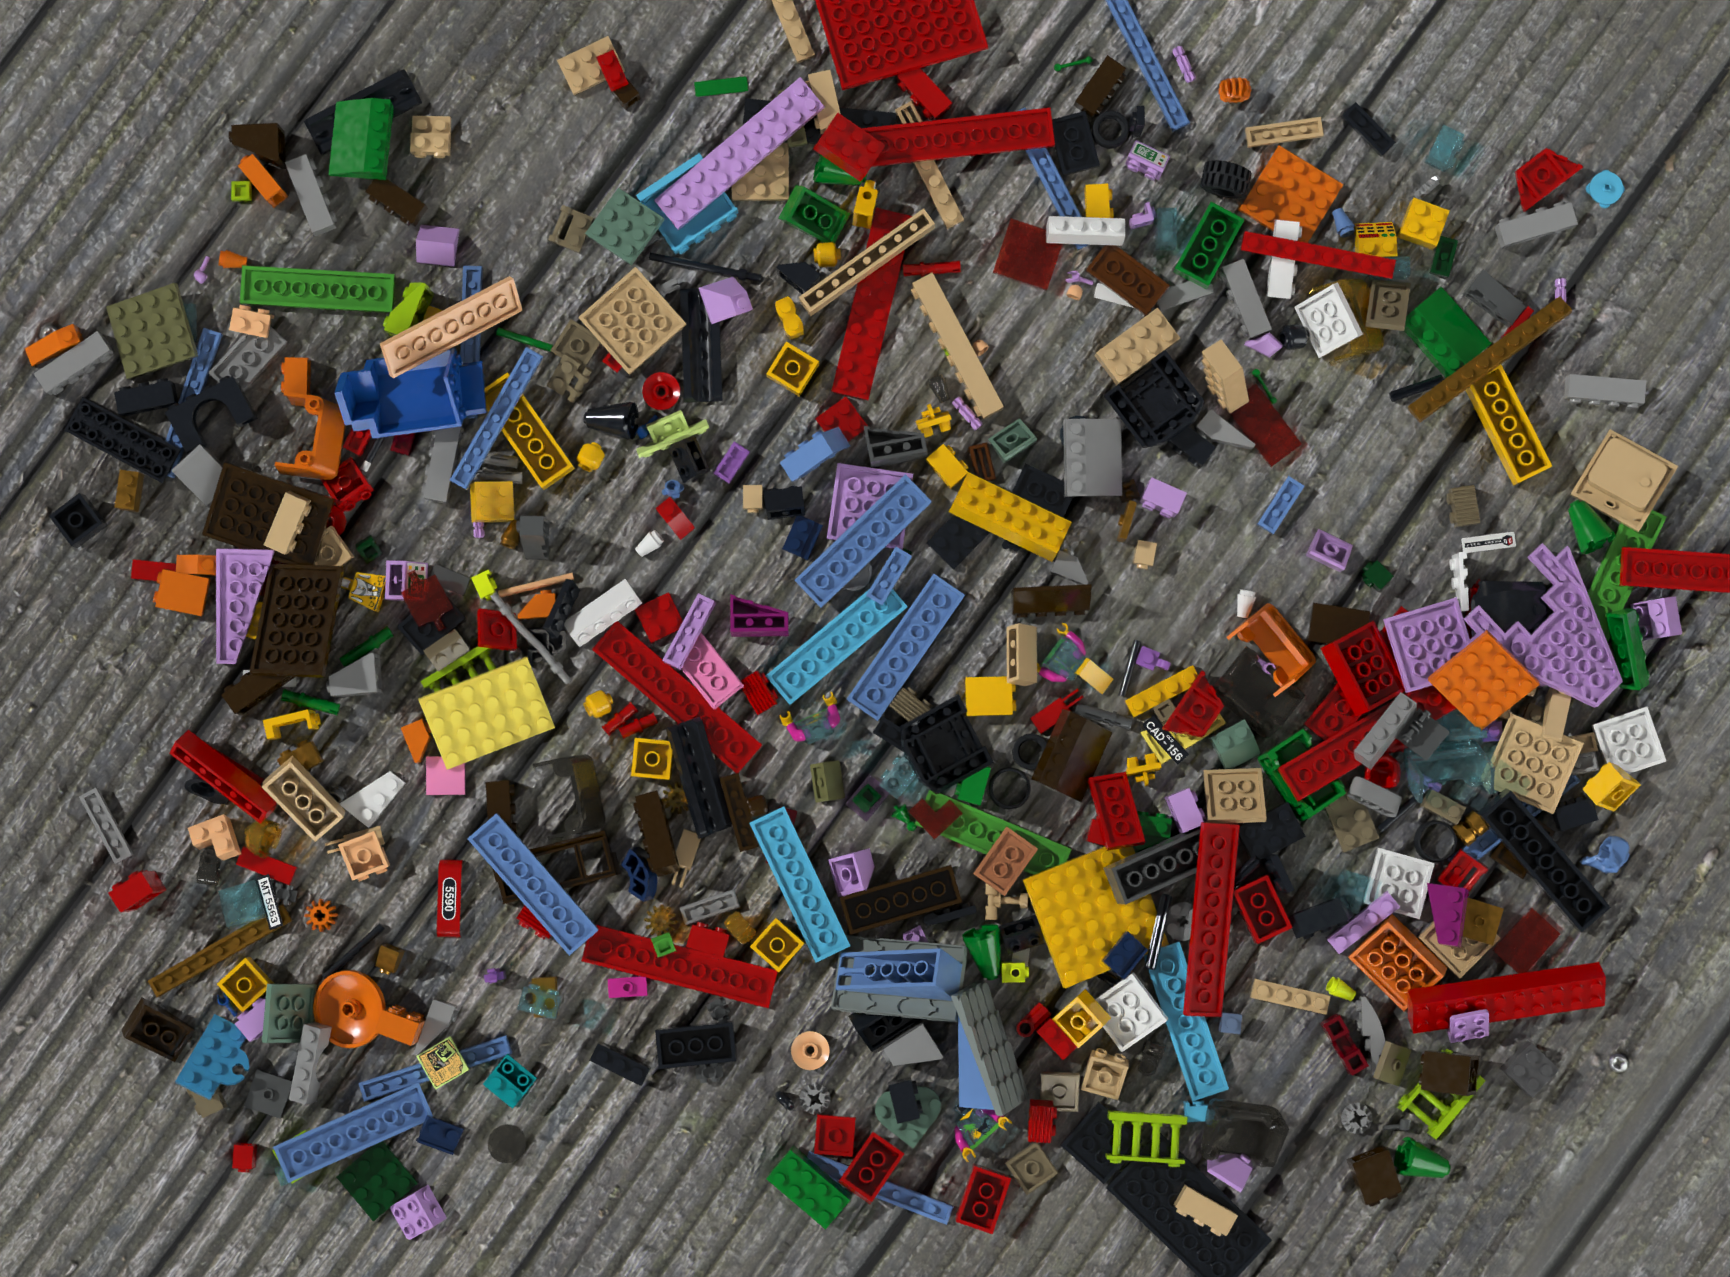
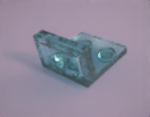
M1458 709L1442 717L1443 727L1450 731L1444 739L1445 741L1488 738L1487 730L1475 727Z

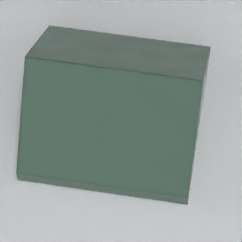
M1019 418L988 440L1005 464L1035 444L1037 438Z

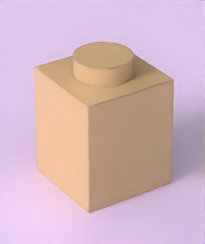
M743 485V509L747 510V513H759V510H763L762 485Z
M1137 540L1132 564H1136V568L1144 570L1152 567L1157 543Z

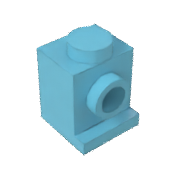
M1201 1100L1192 1101L1191 1105L1188 1101H1184V1115L1187 1116V1122L1210 1121V1116H1213L1212 1104H1204V1101Z

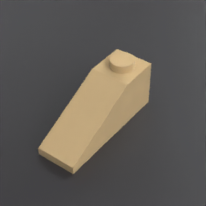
M1551 687L1545 696L1542 737L1561 742L1571 696Z

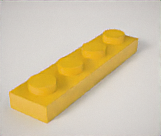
M1192 665L1125 700V703L1134 718L1189 689L1198 674Z

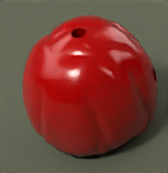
M1383 753L1371 770L1365 766L1364 779L1382 788H1393L1400 781V765L1395 758L1387 753Z

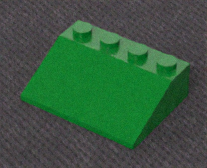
M367 98L336 102L329 176L386 180L394 109L390 99Z
M1442 287L1438 288L1406 316L1404 332L1445 378L1474 359L1491 344L1487 337Z

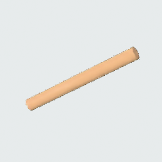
M572 572L498 590V594L502 598L563 583L566 579L574 580V575Z

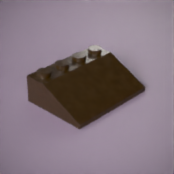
M1092 585L1013 588L1011 591L1012 615H1016V618H1027L1028 614H1036V617H1047V613H1055V616H1066V612H1074V615H1085V611L1090 610Z
M1062 709L1031 779L1082 802L1089 786L1088 779L1093 777L1113 732L1078 714Z

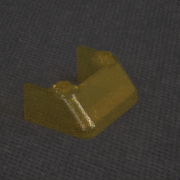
M1360 278L1344 279L1312 288L1308 293L1309 297L1314 296L1338 282L1345 298H1350L1356 321L1363 335L1350 341L1351 353L1334 357L1329 362L1330 366L1376 353L1384 345L1381 329L1366 327L1370 293L1366 282Z

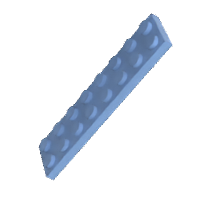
M905 474L794 581L822 608L923 512L932 501Z
M933 574L846 700L878 721L965 595Z
M498 813L467 838L569 956L599 930Z
M418 1082L278 1144L273 1149L287 1182L290 1183L424 1123L427 1115H433Z

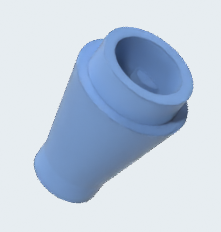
M1338 208L1332 212L1337 234L1341 238L1350 236L1355 232V225L1346 215L1343 208Z

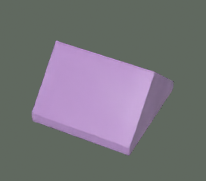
M421 225L416 238V262L455 267L459 229Z
M1318 529L1305 556L1341 572L1346 568L1353 545Z

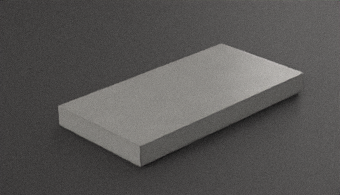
M271 326L268 338L244 333L208 373L218 382L225 376H234L237 378L242 390L245 391L289 343Z

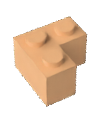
M223 814L188 827L192 844L199 850L213 845L216 856L223 861L241 854L231 820Z

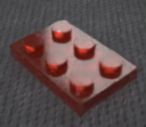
M1530 908L1492 951L1517 974L1525 973L1561 934L1533 908Z

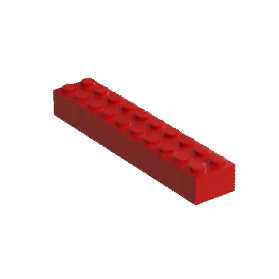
M1600 962L1408 989V1020L1412 1032L1415 1034L1450 1029L1451 1016L1483 1009L1488 1010L1489 1023L1602 1007L1605 1006L1606 976Z

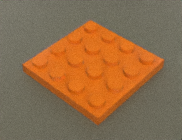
M1278 145L1238 211L1273 232L1275 220L1300 222L1299 226H1302V236L1298 238V241L1308 243L1344 184Z
M1488 630L1428 677V681L1479 731H1482L1540 685L1539 680Z

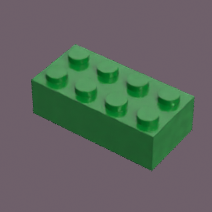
M1210 202L1173 273L1207 289L1245 219Z
M794 1145L766 1178L825 1230L852 1198L851 1193L833 1180Z

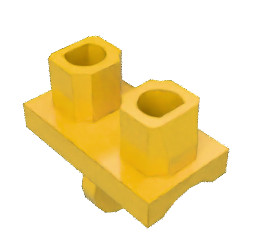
M931 404L927 405V411L921 412L922 417L925 418L915 421L917 428L921 433H924L925 438L934 435L931 426L936 424L939 425L941 432L951 430L950 420L952 419L948 410L941 412L940 407L932 409Z
M1155 753L1144 755L1146 765L1139 766L1137 757L1127 758V769L1125 771L1127 777L1142 774V776H1137L1135 779L1136 782L1143 781L1144 786H1149L1148 780L1155 779L1154 773H1147L1159 771L1162 768L1161 762H1158Z

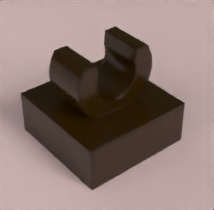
M1134 479L1122 483V496H1119L1121 504L1140 497Z

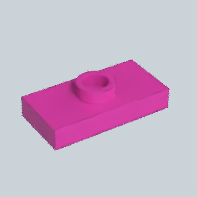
M642 976L609 978V998L647 996V978Z

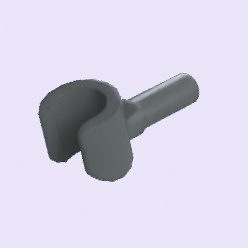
M1401 1119L1400 1125H1384L1383 1127L1384 1130L1400 1129L1407 1131L1410 1129L1411 1120Z

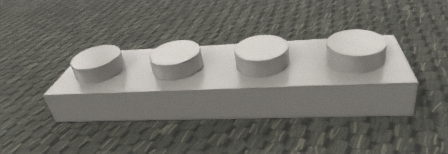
M98 787L79 796L114 863L118 864L133 856L132 850Z

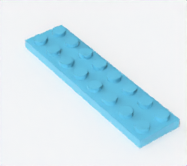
M893 589L883 606L867 597L868 591H866L766 675L789 705L794 703L908 608Z
M783 806L750 822L749 824L815 962L817 963L850 947L851 945L785 807Z
M1178 941L1161 947L1156 969H1148L1159 1005L1168 1017L1165 1023L1191 1100L1196 1101L1228 1090L1229 1087L1205 1016L1183 1015L1188 965L1181 944ZM1147 955L1143 956V957H1144V960H1145V963H1146Z

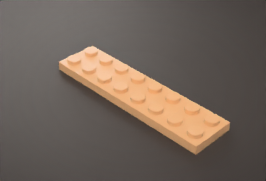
M509 276L381 342L380 346L389 375L395 378L523 311L514 278Z

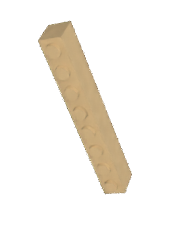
M923 208L799 296L800 303L810 316L814 315L935 228V223Z
M933 272L913 282L911 293L915 300H920L922 305L919 307L924 317H929L931 321L928 323L933 333L936 332L940 338L937 340L942 350L946 348L949 354L946 356L947 361L951 367L955 366L957 373H955L956 378L960 384L964 383L966 387L964 392L968 400H973L975 404L973 409L977 417L981 416L984 420L1003 410L1004 406Z

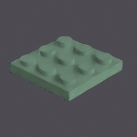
M618 188L585 234L632 266L665 219Z
M267 984L262 1034L263 1043H300L304 1024L314 1022L313 1003L317 984Z

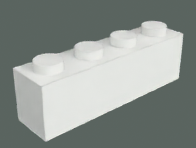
M1049 216L1046 225V243L1122 246L1125 239V219Z
M1275 220L1273 237L1298 241V238L1302 236V226H1299L1300 222ZM1270 257L1266 290L1267 297L1291 299V295L1295 293V284H1292L1293 276L1297 275L1298 265H1295V260Z
M624 579L568 618L564 626L576 644L581 647L613 623L619 621L623 616L635 610L642 602L627 580Z

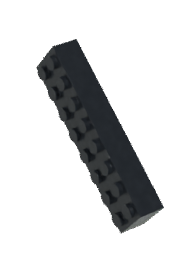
M1504 789L1477 813L1576 930L1582 933L1611 908L1511 790Z

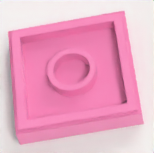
M442 756L426 757V795H466L465 763L447 770Z

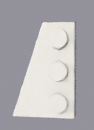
M1467 552L1456 553L1452 555V559L1449 561L1450 569L1454 573V578L1451 580L1452 589H1455L1461 612L1469 611L1468 586L1464 584L1468 571L1465 565H1463V559L1467 558Z
M389 771L341 802L340 805L370 828L406 782L392 771Z

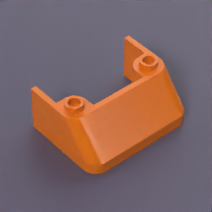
M287 392L291 405L305 407L309 414L317 415L318 420L312 451L305 450L299 452L295 457L294 464L275 462L276 469L279 474L323 480L334 479L339 470L346 428L339 405L319 396Z
M1270 603L1265 604L1226 637L1229 640L1237 634L1238 638L1242 641L1250 642L1253 640L1268 660L1275 665L1276 670L1273 673V679L1280 686L1273 693L1275 697L1295 683L1316 663V658L1312 651L1275 606Z

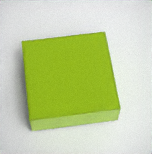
M231 181V200L252 201V182Z

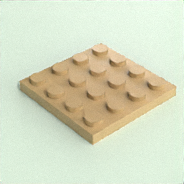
M636 267L578 317L629 375L687 325Z
M1511 713L1481 784L1499 792L1509 789L1520 801L1554 814L1584 743L1564 734L1561 742L1542 737V725Z

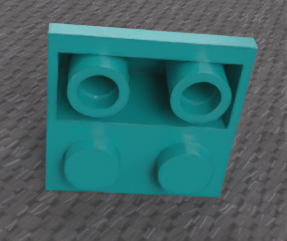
M506 1054L483 1085L513 1109L527 1093L537 1077L509 1054Z

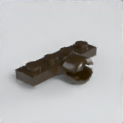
M739 773L720 777L740 852L757 848V839L749 823L769 814L764 795L746 797Z

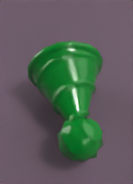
M906 804L900 807L895 805V811L891 817L907 824L906 827L909 831H914L917 825H915L916 822L910 821Z

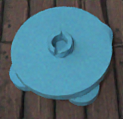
M1603 170L1595 175L1586 186V192L1591 195L1595 202L1599 203L1601 208H1608L1625 191L1621 179L1609 170Z

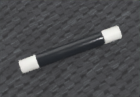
M385 437L376 438L360 469L365 472L368 471Z

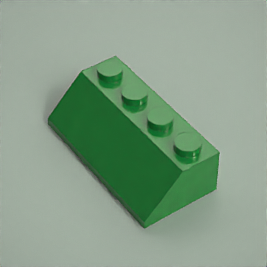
M1629 608L1606 613L1614 660L1623 680L1619 687L1641 690L1649 685L1650 674L1645 663L1646 653L1643 650V636L1638 625L1639 615L1636 609Z

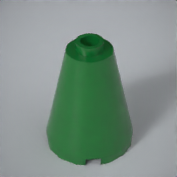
M821 154L818 155L820 158L816 162L813 174L815 183L859 186L862 182L865 183L867 174L860 182Z
M1576 500L1570 504L1568 512L1582 555L1599 550L1604 547L1603 544L1606 540L1610 543L1616 538L1615 532L1586 501Z
M998 925L981 926L982 929L976 930L972 928L962 934L963 941L980 974L989 981L997 979L998 975L1001 974V944Z
M1405 1137L1402 1139V1141H1405L1403 1145H1398L1393 1162L1394 1166L1397 1167V1174L1444 1178L1449 1174L1451 1169L1449 1161L1415 1139Z

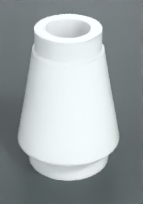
M656 530L649 531L635 550L643 557L661 547L664 540Z
M1240 589V593L1237 594L1238 617H1249L1256 600L1255 592Z

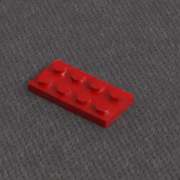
M1126 772L1090 777L1088 784L1107 851L1144 845L1145 838Z

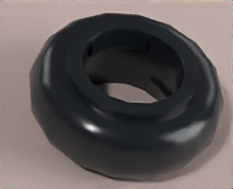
M779 1090L775 1093L776 1099L786 1110L792 1111L795 1108L792 1100L784 1092Z

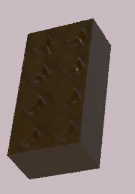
M656 790L635 796L636 802L633 803L638 818L641 819V821H638V826L642 835L645 836V839L642 841L645 851H647V854H650V858H647L652 873L655 872L658 877L681 871L663 800L659 792Z

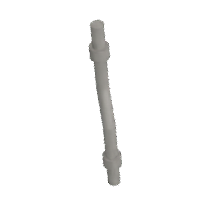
M497 592L493 593L490 597L499 607L498 610L501 614L505 615L519 633L539 651L551 666L552 672L557 674L565 685L569 683L571 679L562 669V664L556 661L544 645L524 627L511 611V606L505 603Z

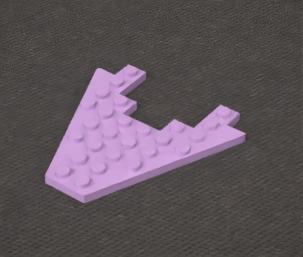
M1542 543L1527 558L1553 584L1541 599L1554 612L1532 634L1519 621L1515 622L1504 633L1478 605L1464 618V621L1476 632L1465 646L1488 630L1539 682L1595 708L1623 680L1570 548L1566 546L1554 556Z

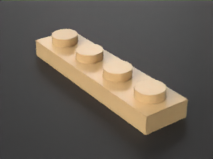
M771 0L797 64L815 57L793 1Z
M1321 117L1245 128L1248 148L1324 136Z
M935 161L913 162L946 229L963 222L964 218Z
M1254 979L1250 997L1327 1015L1331 996Z

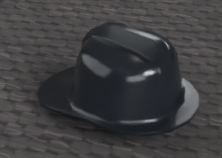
M195 773L192 779L187 780L184 784L188 792L212 803L225 804L229 800Z

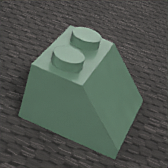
M1245 719L1209 737L1225 769H1233L1261 754L1254 735Z

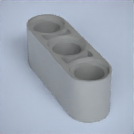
M1353 777L1347 794L1350 799L1388 817L1397 816L1402 801L1399 795L1361 777Z

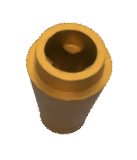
M517 520L511 521L500 538V544L510 549H515L519 543L520 534L516 530Z

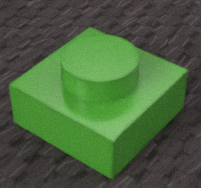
M669 932L651 939L657 957L676 951Z

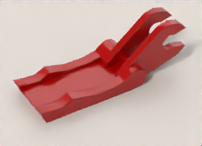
M1078 688L1063 699L1061 697L1029 718L1040 734L1056 724L1062 709L1070 711L1069 707L1084 698L1082 695L1069 705H1066L1064 702L1078 692Z

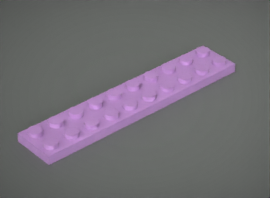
M801 77L798 78L654 201L674 226L680 230L822 111L825 106Z

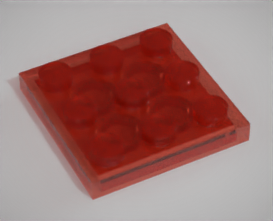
M1011 218L993 274L1047 291L1062 244L1046 243L1045 229Z

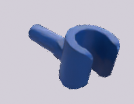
M656 415L645 425L638 428L637 434L640 439L650 434L646 425L658 419Z
M224 992L225 998H220L217 995L218 1004L226 1006L234 1017L237 1016L238 1013L229 1002V997Z

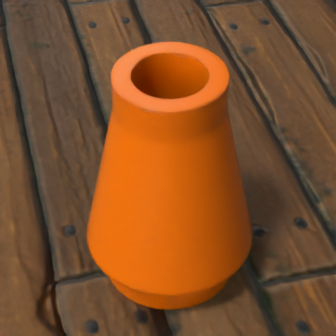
M229 250L220 251L218 265L223 266V268H242V266L247 265L248 257Z

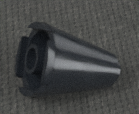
M625 402L591 408L584 414V423L590 429L623 439L633 440L638 430V424H635V418H639L638 407L635 402Z

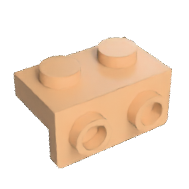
M239 305V308H233L229 330L268 338L271 319H274V315L269 314V310L258 308L257 312L251 310L250 306Z

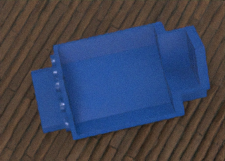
M451 348L395 378L389 375L384 358L366 360L363 370L341 373L334 392L344 424L352 425L353 431L370 429L372 439L461 427L466 416L487 413L483 361L462 364L460 354L457 355L456 348Z

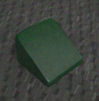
M372 535L355 544L357 551L367 564L383 554Z
M867 784L852 801L866 813L882 796Z

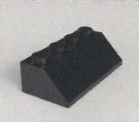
M852 1013L848 1016L871 1052L922 1020L865 1013Z

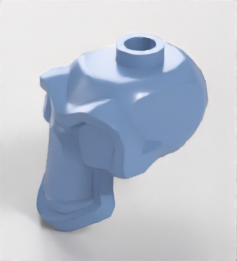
M1610 836L1600 845L1597 855L1583 857L1580 863L1596 868L1605 874L1617 873L1629 858V844L1621 837Z

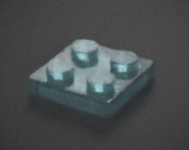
M256 880L218 891L228 929L266 918Z

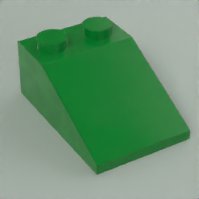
M795 185L778 219L822 243H835L850 213L806 187Z

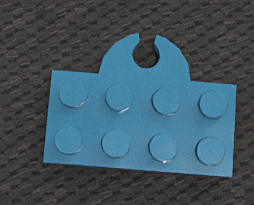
M214 1014L177 1077L176 1084L211 1100L220 1084L229 1086L243 1081L245 1077L242 1074H234L233 1068L235 1066H242L245 1071L249 1072V1059L246 1053L240 1049L246 1037L234 1023Z

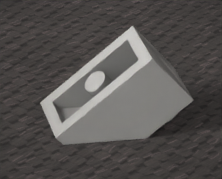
M1067 549L1059 550L1050 573L1079 585L1088 584L1078 557L1074 556V552Z

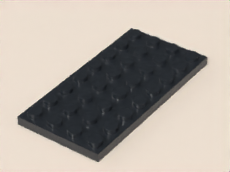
M1160 1133L1159 1157H1171V1142ZM1152 1139L1142 1148L1139 1155L1151 1156ZM1180 1151L1178 1158L1185 1160V1164H1180V1167H1170L1168 1163L1130 1161L1107 1185L1106 1189L1198 1277H1238L1272 1241L1266 1233ZM1184 1185L1191 1187L1238 1215L1227 1236L1223 1234L1218 1236L1210 1231L1211 1227L1205 1224L1202 1227L1193 1221L1194 1217L1190 1215L1185 1217L1176 1212L1177 1208L1174 1206V1203Z

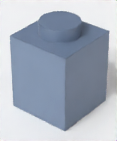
M1222 1012V1017L1219 1018L1218 1031L1240 1034L1242 1014Z

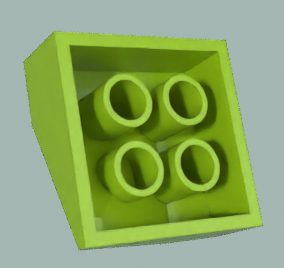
M417 282L410 283L409 287H405L403 292L404 300L390 312L389 316H386L383 323L384 331L390 337L423 321L427 308L430 306L434 296L433 291L427 284Z

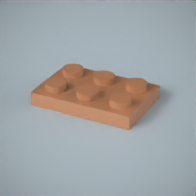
M1006 826L973 874L1005 896L1038 848Z

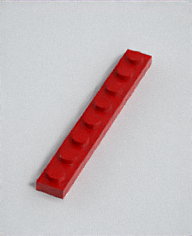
M1244 231L1241 245L1242 251L1389 279L1393 277L1396 263L1394 259Z

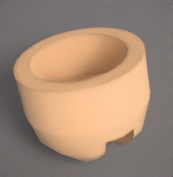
M1072 285L1069 287L1066 295L1074 300H1080L1083 290L1079 285Z
M977 340L973 343L972 348L979 357L988 350L989 346L983 340Z

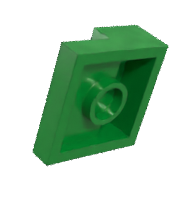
M1137 811L1145 843L1144 845L1133 846L1135 853L1170 838L1172 819L1168 818V814L1156 813V817L1149 816V812Z

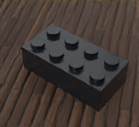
M733 1021L658 1028L655 1030L659 1069L737 1061Z

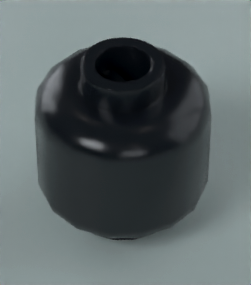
M1302 324L1287 325L1280 332L1279 339L1287 350L1300 349L1306 346L1309 340V332Z

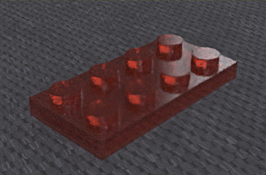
M1254 384L1247 390L1249 402L1230 413V415L1249 440L1256 444L1255 448L1271 468L1302 445V443L1258 385Z

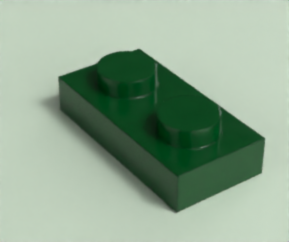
M1440 236L1433 256L1430 274L1445 278L1449 277L1458 240Z

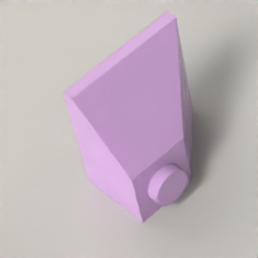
M734 277L699 288L711 324L753 310L747 291Z
M870 848L828 860L838 897L867 890L875 868Z
M1236 1152L1210 1157L1207 1160V1172L1241 1193L1253 1169L1251 1159L1245 1154L1239 1155Z

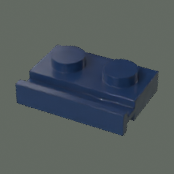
M796 516L782 550L808 561L823 525L803 516Z
M1125 931L1102 962L1119 975L1121 979L1125 980L1148 949L1129 932Z
M427 1115L416 1141L453 1155V1151L464 1129L458 1125Z

